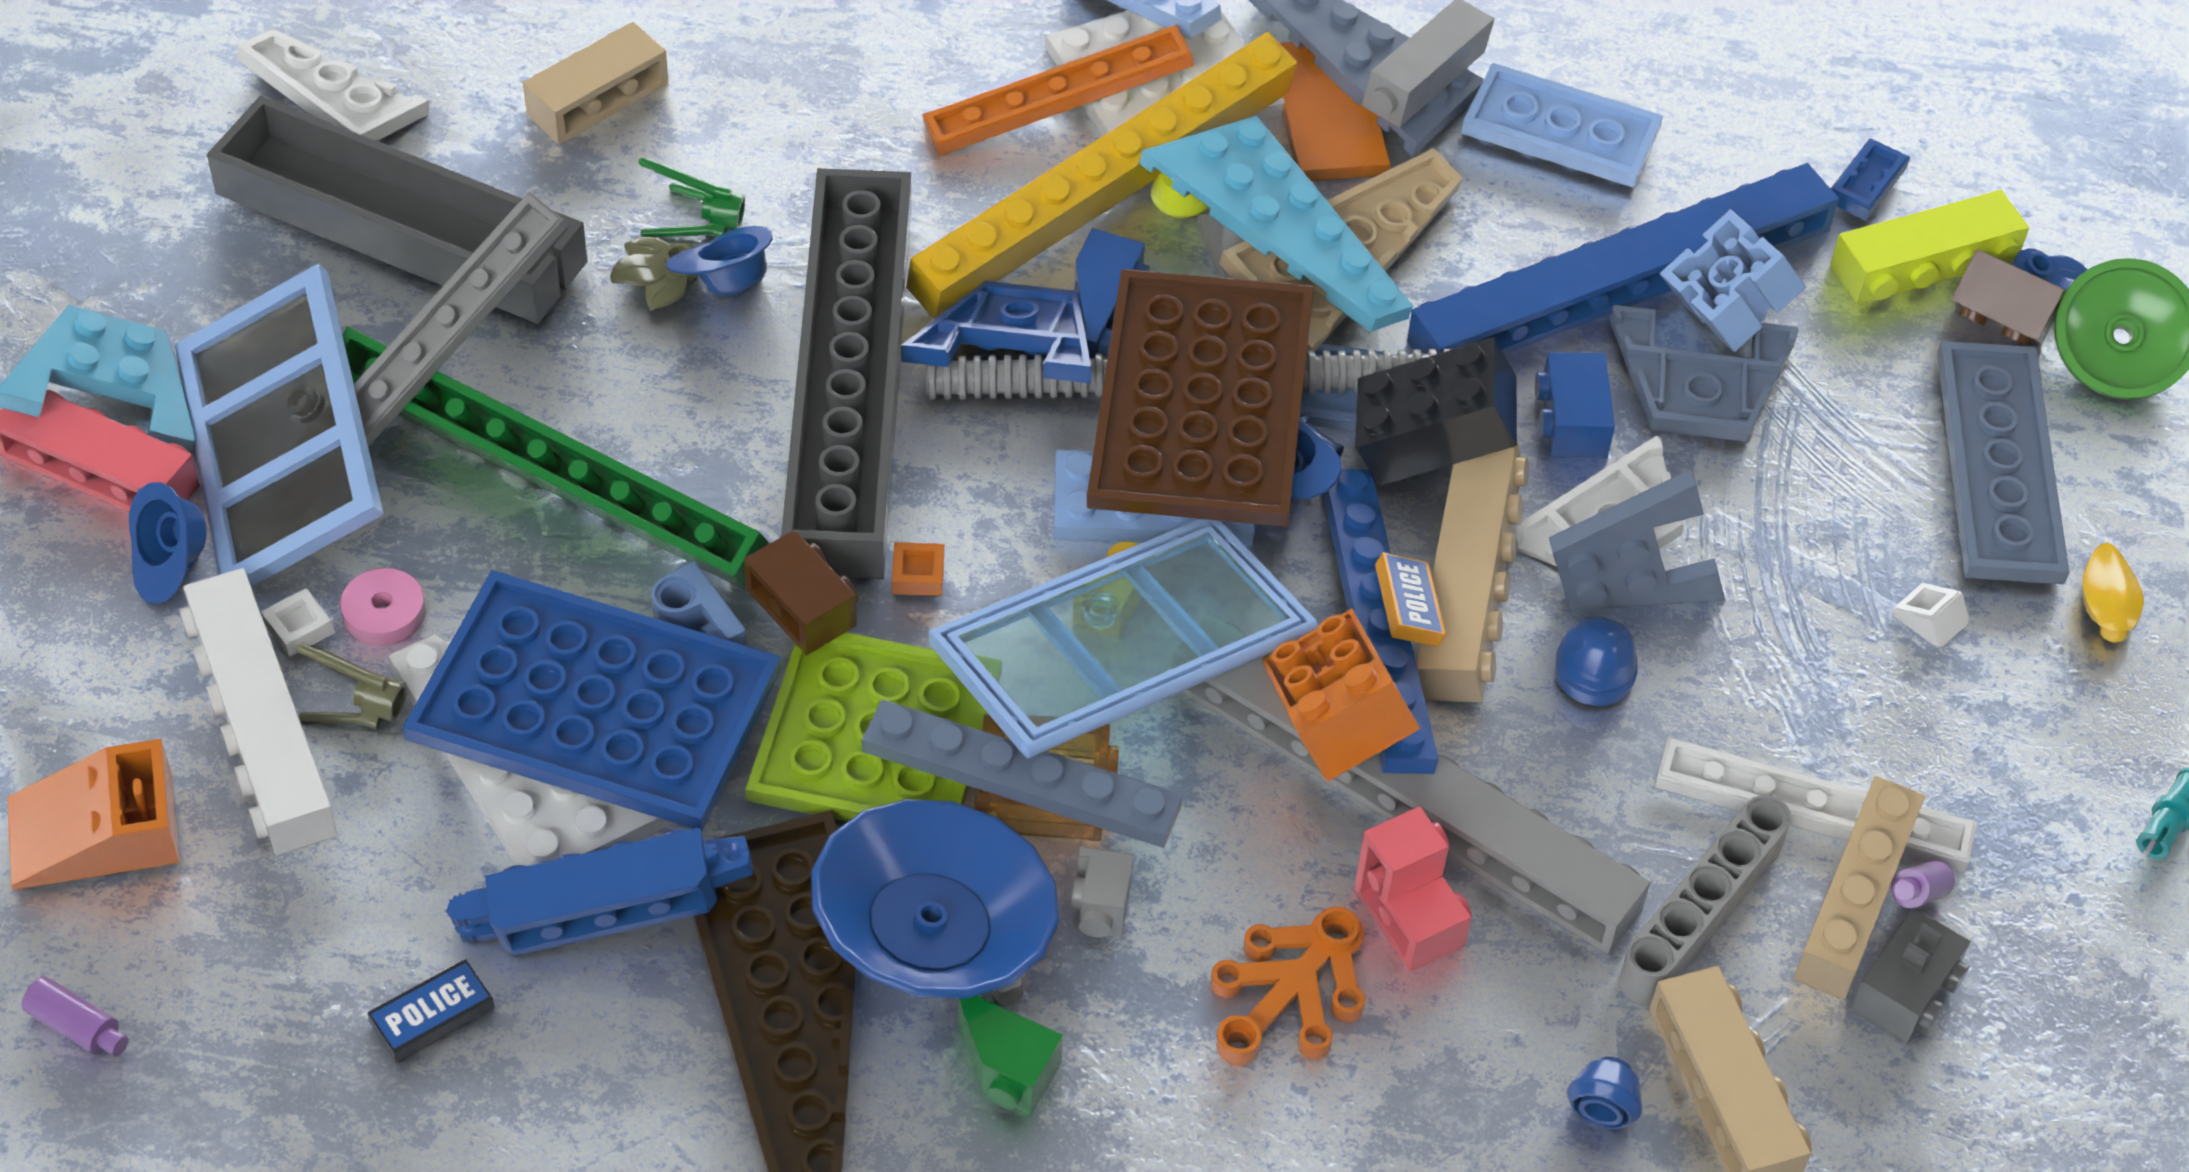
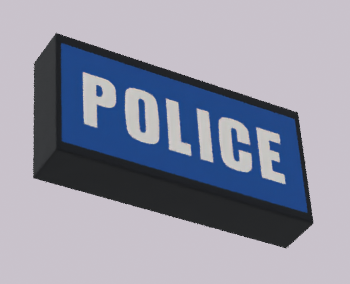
M464 959L370 1010L367 1014L370 1024L397 1063L495 1009L492 996L468 961Z

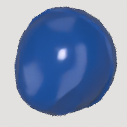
M1604 617L1585 618L1575 623L1561 640L1555 659V677L1560 688L1574 700L1592 706H1609L1622 701L1635 683L1638 673L1635 642L1632 634L1623 624Z

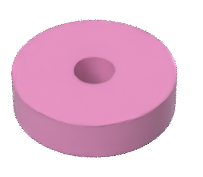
M378 568L358 575L345 587L340 600L346 629L354 638L370 645H391L407 639L419 629L426 613L423 591L418 581L410 574L393 568ZM381 605H389V606L386 607V608H382V609L377 608L378 606H381Z

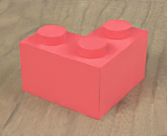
M1420 806L1364 831L1354 886L1355 893L1410 972L1464 947L1472 920L1471 910L1466 899L1460 893H1454L1443 878L1445 862L1449 851V841L1446 833L1438 823L1430 821Z

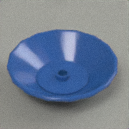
M905 799L864 810L828 837L811 870L812 911L832 949L868 979L915 997L968 999L1011 986L1044 959L1059 925L1056 882L1035 846L1001 819L953 801Z

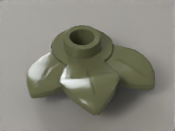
M654 237L633 239L624 244L628 255L617 261L612 269L610 280L616 284L645 286V297L649 310L668 306L685 295L687 285L692 284L697 279L698 274L671 272L666 267L667 261L672 256L694 248V246L687 243L669 244Z

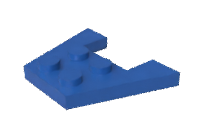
M984 281L901 344V362L949 367L961 343L977 345L985 350L1006 348L1023 350L1031 355H1044L1048 353L1043 363V378L1091 384L1090 357L1078 291Z

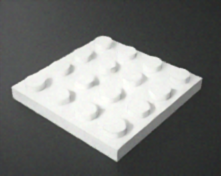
M1128 10L1046 35L1045 49L1056 66H1060L1165 29L1166 27ZM1222 10L1221 20L1191 39L1182 35L1193 55L1194 66L1082 105L1102 136L1245 46V43ZM1280 98L1254 116L1257 115L1262 122L1283 116V106L1286 102L1283 98Z

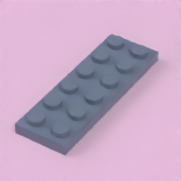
M1941 341L1937 358L1965 578L2065 584L2069 575V566L2036 347Z

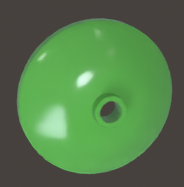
M2114 259L2102 262L2086 270L2069 286L2056 311L2054 324L2055 341L2064 365L2081 384L2100 395L2110 398L2137 400L2148 398L2167 390L2189 370L2188 287L2166 268L2141 259ZM2114 330H2125L2129 335V342L2119 343L2116 341Z

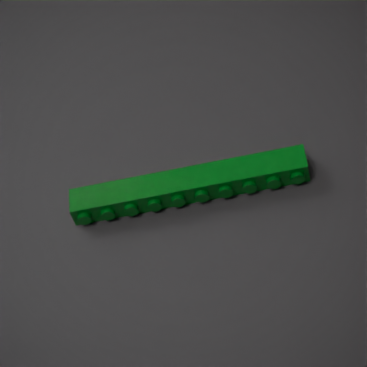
M347 326L342 336L353 383L355 384L388 346ZM439 371L431 377L398 414L424 429L689 563L695 561L701 569L745 591L747 590L744 558L770 544L759 531Z

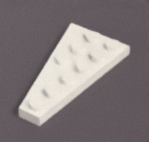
M436 634L388 655L390 668L397 679L407 683V695L414 706L449 646L447 642ZM445 753L516 865L530 866L556 860L564 854H583L606 849L622 841L636 842L673 824L670 821Z

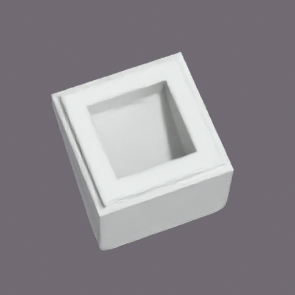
M1921 583L1892 609L1895 618L1929 643L1940 648L1944 647L1969 623V615L1963 592Z

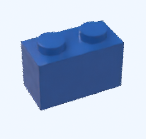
M1548 352L1544 372H1536L1535 398L1536 400L1543 401L1544 408H1541L1539 415V434L1541 438H1548L1549 456L1561 458H1608L1615 430L1606 353Z

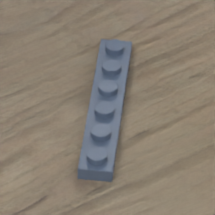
M883 699L862 738V752L1162 848L1167 843L1182 806L1183 794L1048 751L1027 759L1010 739Z

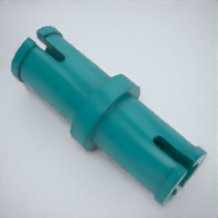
M2189 767L2181 769L2168 793L2157 798L2151 809L2152 818L2136 840L2137 847L2142 853L2146 850L2152 839L2156 842L2147 855L2151 859L2163 860L2166 858L2179 834L2189 830Z

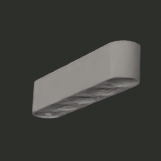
M1759 795L1750 799L1632 940L1619 976L1620 989L1630 1001L1637 1004L1650 1005L1658 981L1682 975L1776 860L1791 823V812L1782 800L1770 795ZM1671 932H1677L1683 936H1677ZM1640 967L1649 968L1654 972H1647Z

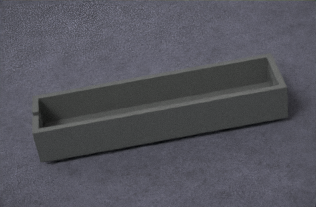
M261 95L206 154L215 194L442 286L523 199ZM556 211L554 212L563 218L569 226L496 306L499 309L537 324L541 322L561 296L560 287L567 289L588 262L584 223Z

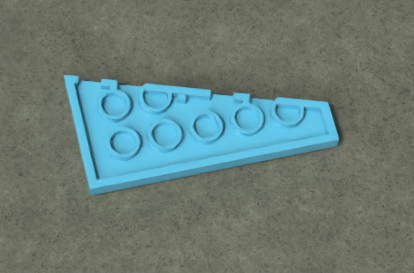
M1257 115L1142 151L1139 161L1141 166L1151 173L1156 169L1173 180L1171 188L1184 197L1190 193L1210 207L1209 215L1265 256H1268L1271 252L1289 264L1287 272L1301 281L1307 277L1326 291L1325 299L1368 331L1372 332L1409 319L1413 308L1412 303Z

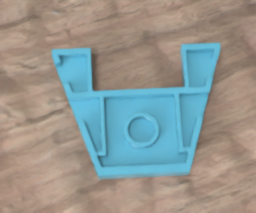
M68 305L0 384V408L40 417L48 383L151 408L152 412L147 435L167 444H178L191 453L195 434L167 330Z

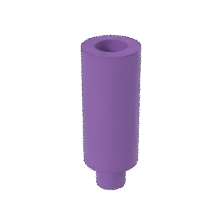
M1933 860L1898 872L1892 880L1891 892L1896 902L1901 906L1917 908L1949 895L1953 890L1955 877L1947 864Z
M47 976L36 979L26 990L21 1003V1008L24 1012L90 1053L96 1055L105 1050L113 1056H119L126 1049L129 1039L118 1031L119 1022L117 1019Z

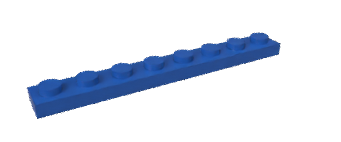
M1341 469L1337 482L1322 495L1347 610L1352 608L1420 727V730L1378 753L1382 773L1434 774L1439 759L1412 642L1391 637L1375 567L1382 552L1391 554L1373 475L1370 470Z

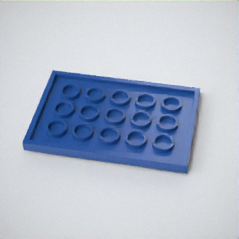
M491 570L402 727L404 739L692 829L700 827L701 831H703L782 669L781 656Z

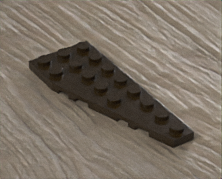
M832 811L718 837L745 836L751 853L753 875L717 887L718 901L708 913L692 916L766 1172H843L856 968L832 949L812 911L811 870L828 837L837 830Z

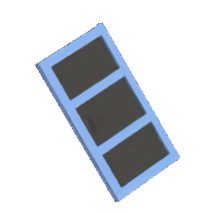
M319 263L176 343L175 349L185 400L195 434L194 447L219 575L244 568L250 586L253 587L384 515L329 275Z

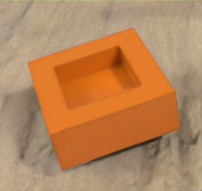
M894 542L892 594L942 596L945 544Z

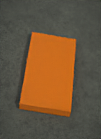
M1280 42L1285 50L1298 62L1289 92L1282 97L1286 102L1283 106L1282 115L1293 160L1310 181L1375 177L1390 170V161L1381 127L1376 123L1378 119L1377 114L1360 104H1356L1314 64L1315 55L1306 46L1298 48L1292 42Z

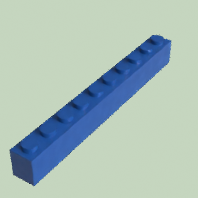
M1808 162L1791 169H1783L1770 177L1751 184L1745 183L1735 190L1713 198H1705L1697 204L1684 209L1667 212L1657 219L1635 227H1627L1619 233L1606 238L1586 242L1579 248L1557 256L1546 257L1536 264L1517 271H1508L1498 278L1476 286L1465 287L1461 291L1439 300L1427 301L1419 307L1412 309L1407 342L1413 350L1420 349L1421 354H1427L1429 349H1435L1436 353L1439 354L1443 353V349L1452 350L1465 344L1494 337L1502 352L1506 354L1612 313L1613 305L1633 306L1672 291L1659 273L1687 248L1693 253L1697 252L1707 242L1702 234L1730 209L1751 226L1760 239L1763 237L1773 247L1780 250L1830 231L1839 198Z

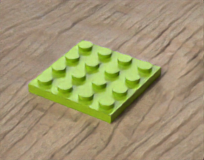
M847 632L807 656L794 644L745 789L746 801L811 815L832 811L834 819L845 822L850 821L864 810L905 799L953 801L964 805L969 790L968 785L862 752V738L882 699L981 731H986L990 715L932 649ZM978 659L1000 684L1002 663Z

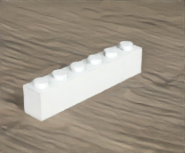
M240 568L184 585L183 589L188 606L179 609L187 637H199L201 645L192 647L201 677L212 675L215 684L206 687L214 715L217 717L225 714L229 723L221 726L220 730L229 757L240 755L243 765L234 767V771L243 798L254 795L257 806L249 808L248 811L257 839L268 836L274 855L278 856L337 837V830L328 797L245 569Z

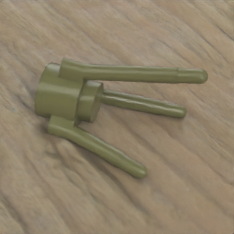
M304 643L296 645L297 652L358 680L353 696V704L361 707V713L301 712L298 716L301 722L357 724L377 730L381 719L394 722L399 717L407 695V683L370 672L314 645L309 646Z

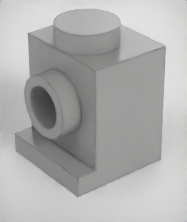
M1080 846L1078 871L1074 881L1071 909L1080 910L1078 925L1080 932L1091 937L1114 936L1122 938L1131 888L1134 854Z

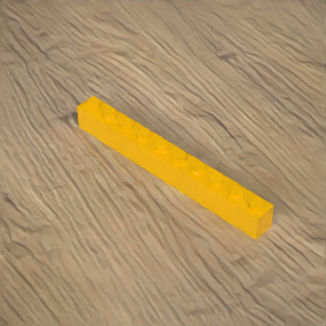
M1267 31L911 257L906 288L933 319L937 318L984 281L997 282L1155 180L1161 171L1156 169L1151 173L1139 164L1143 150L1250 118L1288 94L1298 62Z

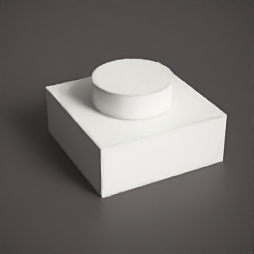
M307 588L261 611L265 626L289 657L298 653L296 650L298 643L312 646L335 633L332 620Z

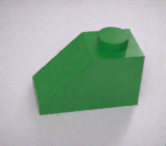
M979 996L958 999V1028L981 1092L988 1095L995 1104L1009 1110L1019 1109L1032 1115L1062 1064L1063 1034Z

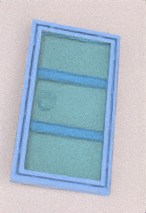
M1199 519L929 630V645L1028 759L1267 655L1281 644L1295 641L1318 628V623L1221 521Z

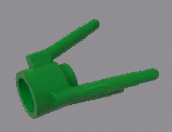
M645 157L639 159V165L688 185L670 183L669 190L703 201L701 218L709 220V225L644 228L640 231L642 237L661 238L702 235L718 237L726 233V229L735 230L741 227L746 204L745 194L732 192L731 188L711 184Z

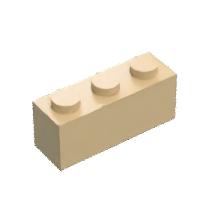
M632 21L523 81L526 115L560 145L669 84L666 50Z

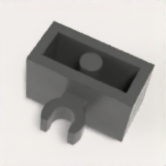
M1912 908L1861 980L1850 1010L1908 1044L1919 1026L1929 1031L1945 1004L1939 1000L1943 991L1947 989L1955 993L1970 968V965L1962 960L1971 941L1918 909Z

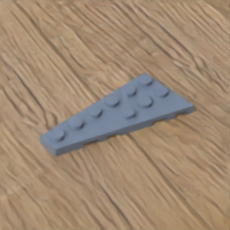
M1248 0L1269 21H1279L1290 31L1288 39L1298 48L1306 46L1315 55L1314 64L1356 104L1362 105L1371 71L1410 38L1394 29L1391 25L1381 22L1344 0ZM1467 68L1400 128L1378 116L1376 123L1387 133L1394 130L1405 141L1403 148L1414 157L1473 102L1484 78Z

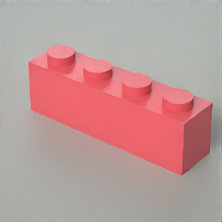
M46 390L40 417L4 408L0 410V456L129 512L132 500L138 490L148 483L162 482L172 487L180 498L189 500L200 487L193 456L184 447L175 443L167 444L147 435V433L136 426H125L111 420L94 408L86 409L69 402L55 391Z

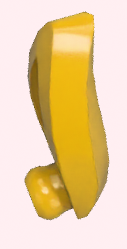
M2106 542L2100 544L2094 550L2086 564L2083 575V602L2091 619L2100 626L2101 636L2109 642L2118 643L2124 641L2128 637L2129 630L2134 629L2142 614L2144 598L2138 579L2123 555L2113 544Z

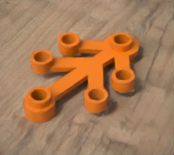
M1344 907L1327 908L1314 918L1311 925L1271 928L1264 924L1253 925L1245 933L1243 949L1248 958L1257 962L1238 964L1233 960H1222L1214 965L1210 985L1213 992L1220 997H1234L1241 992L1243 986L1275 984L1247 1016H1229L1220 1023L1217 1030L1216 1050L1223 1060L1237 1066L1253 1061L1259 1053L1262 1034L1296 996L1302 1023L1298 1039L1299 1051L1309 1059L1325 1057L1331 1049L1333 1035L1331 1029L1324 1021L1317 973L1329 960L1336 986L1330 1007L1333 1016L1339 1021L1347 1023L1354 1022L1362 1016L1365 995L1357 987L1352 955L1357 953L1362 946L1364 930L1361 922L1352 911ZM1331 933H1338L1342 935L1344 938L1335 939L1328 935ZM1255 939H1263L1267 941L1269 945L1265 947L1255 946L1251 941ZM1308 948L1299 959L1267 961L1274 956L1276 949ZM1228 974L1233 976L1236 981L1224 983L1218 977ZM1350 999L1357 1005L1352 1008H1346L1339 1001ZM1316 1035L1321 1037L1324 1042L1314 1045L1309 1043L1306 1038ZM1239 1041L1244 1043L1247 1048L1237 1049L1229 1046V1044Z

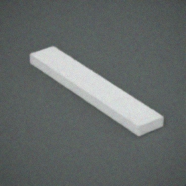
M1671 737L1667 738L1654 788L1740 811L1755 796H1774L1788 806L1791 812V826L1848 841L1868 793V791ZM1921 807L1902 856L1924 863L1933 860L1941 861L1947 864L1951 870L1965 873L1969 864L1977 821Z

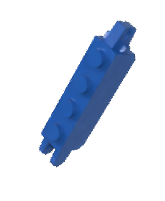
M700 827L690 830L675 829L655 838L637 842L622 841L606 849L583 854H564L556 860L530 866L515 865L506 868L503 872L485 875L486 887L467 891L463 895L461 893L458 896L454 895L453 899H449V904L445 911L448 917L451 918L455 926L454 928L463 942L467 941L468 944L474 942L475 944L476 941L485 942L499 939L504 950L514 956L708 913L718 901L717 887L753 875L751 853L745 836L705 840Z

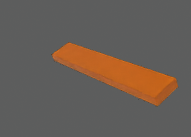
M1173 25L922 114L937 153L939 156L1192 67L1194 66L1193 55L1177 25Z

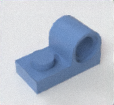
M695 561L676 569V571L656 581L651 592L653 618L747 646L745 628Z

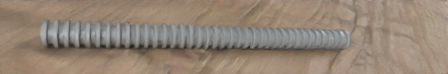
M1399 349L1397 354H1391L1390 350H1383L1382 354L1376 355L1375 350H1368L1367 355H1361L1359 350H1353L1352 355H1346L1344 350H1338L1337 355H1330L1328 350H1323L1322 355H1315L1314 351H1307L1303 389H1307L1308 394H1315L1316 389H1322L1324 394H1330L1331 389H1337L1339 394H1344L1346 389H1352L1353 393H1357L1358 378L1368 376L1377 371H1384L1407 364L1423 357L1433 356L1437 353L1435 349H1429L1427 354H1421L1420 349H1414L1412 354H1406L1404 349ZM1443 349V352L1449 351L1451 349ZM1095 354V359H1090L1091 384L1043 378V363L1045 359H1042L1041 355H1035L1034 360H1027L1026 355H1020L1019 360H1011V355H1005L1004 360H996V355H990L989 360H981L980 355L974 356V360H966V356H959L958 361H952L949 367L925 366L926 395H929L930 400H935L936 395H944V399H951L952 394H959L960 399H966L967 394H974L975 399H981L982 394H989L990 399H996L997 394H1005V398L1009 399L1012 398V394H1020V398H1027V393H1035V398H1042V393H1050L1051 398H1057V393H1065L1066 398H1072L1073 393H1080L1081 397H1088V392H1096V397H1102L1108 358H1103L1102 354Z

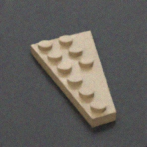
M1432 148L1327 201L1386 272L1456 194L1463 178ZM1246 241L1222 252L1219 264L1232 279L1314 286L1307 351L1315 352L1347 316L1325 299V290L1307 277L1300 281L1287 272L1289 264L1271 252L1268 256H1265Z

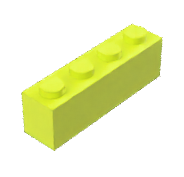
M2002 189L1840 233L1830 267L1856 305L1875 299L1883 300L1893 294L1914 288H1925L1933 283L1953 277H1963L1977 249L2002 261L2011 263L2014 257L2022 250L2030 227Z

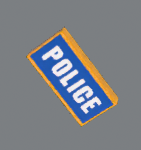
M1382 552L1375 567L1391 637L1438 647L1446 633L1429 563Z

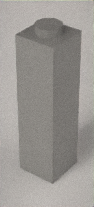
M1464 0L1452 1L1371 71L1362 106L1400 128L1485 53L1495 18Z

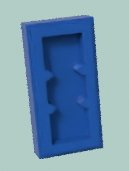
M1869 138L1831 187V190L1839 198L1837 207L1867 221L1907 169L1910 156Z

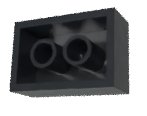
M1494 337L1465 344L1456 349L1423 357L1407 364L1384 371H1377L1368 376L1358 378L1355 448L1379 486L1517 446V376Z

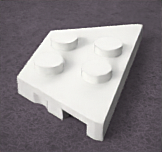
M1656 435L1524 519L1520 525L1513 526L1511 533H1515L1516 551L1556 566L1549 541L1550 536L1671 479L1670 472H1667L1661 439ZM1682 520L1654 527L1659 549L1682 535Z

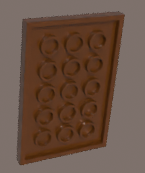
M1121 269L1087 491V508L1288 527L1314 286Z

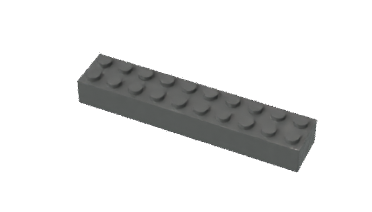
M817 168L781 537L795 529L808 544L815 543L822 550L828 565L839 577L844 575L847 578L884 579L912 212L911 172Z

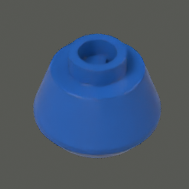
M1607 1056L1600 1060L1591 1061L1568 1086L1567 1098L1573 1111L1592 1125L1606 1129H1622L1637 1121L1641 1116L1642 1101L1639 1078L1632 1071L1631 1066L1622 1059Z

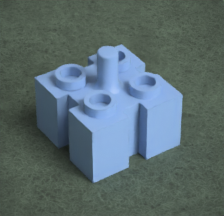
M1730 209L1702 234L1707 242L1697 252L1693 253L1687 248L1659 274L1681 303L1702 323L1706 322L1712 332L1735 352L1763 327L1760 322L1764 321L1770 308L1779 313L1806 286L1785 256L1763 237L1760 239L1752 227Z

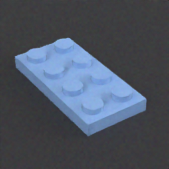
M1492 62L1463 120L1461 133L1634 188L1660 131L1663 115Z
M1056 450L1054 539L1145 542L1199 520L1196 518L1087 508V491L1093 451ZM1221 521L1244 545H1253L1254 524Z

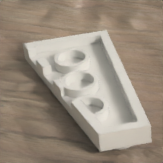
M271 29L237 45V60L310 115L375 141L429 115L428 99L417 94L411 98L403 96L396 92L397 85L382 78H379L376 82L358 75V67L343 60L341 62L327 61L321 58V50L278 30Z

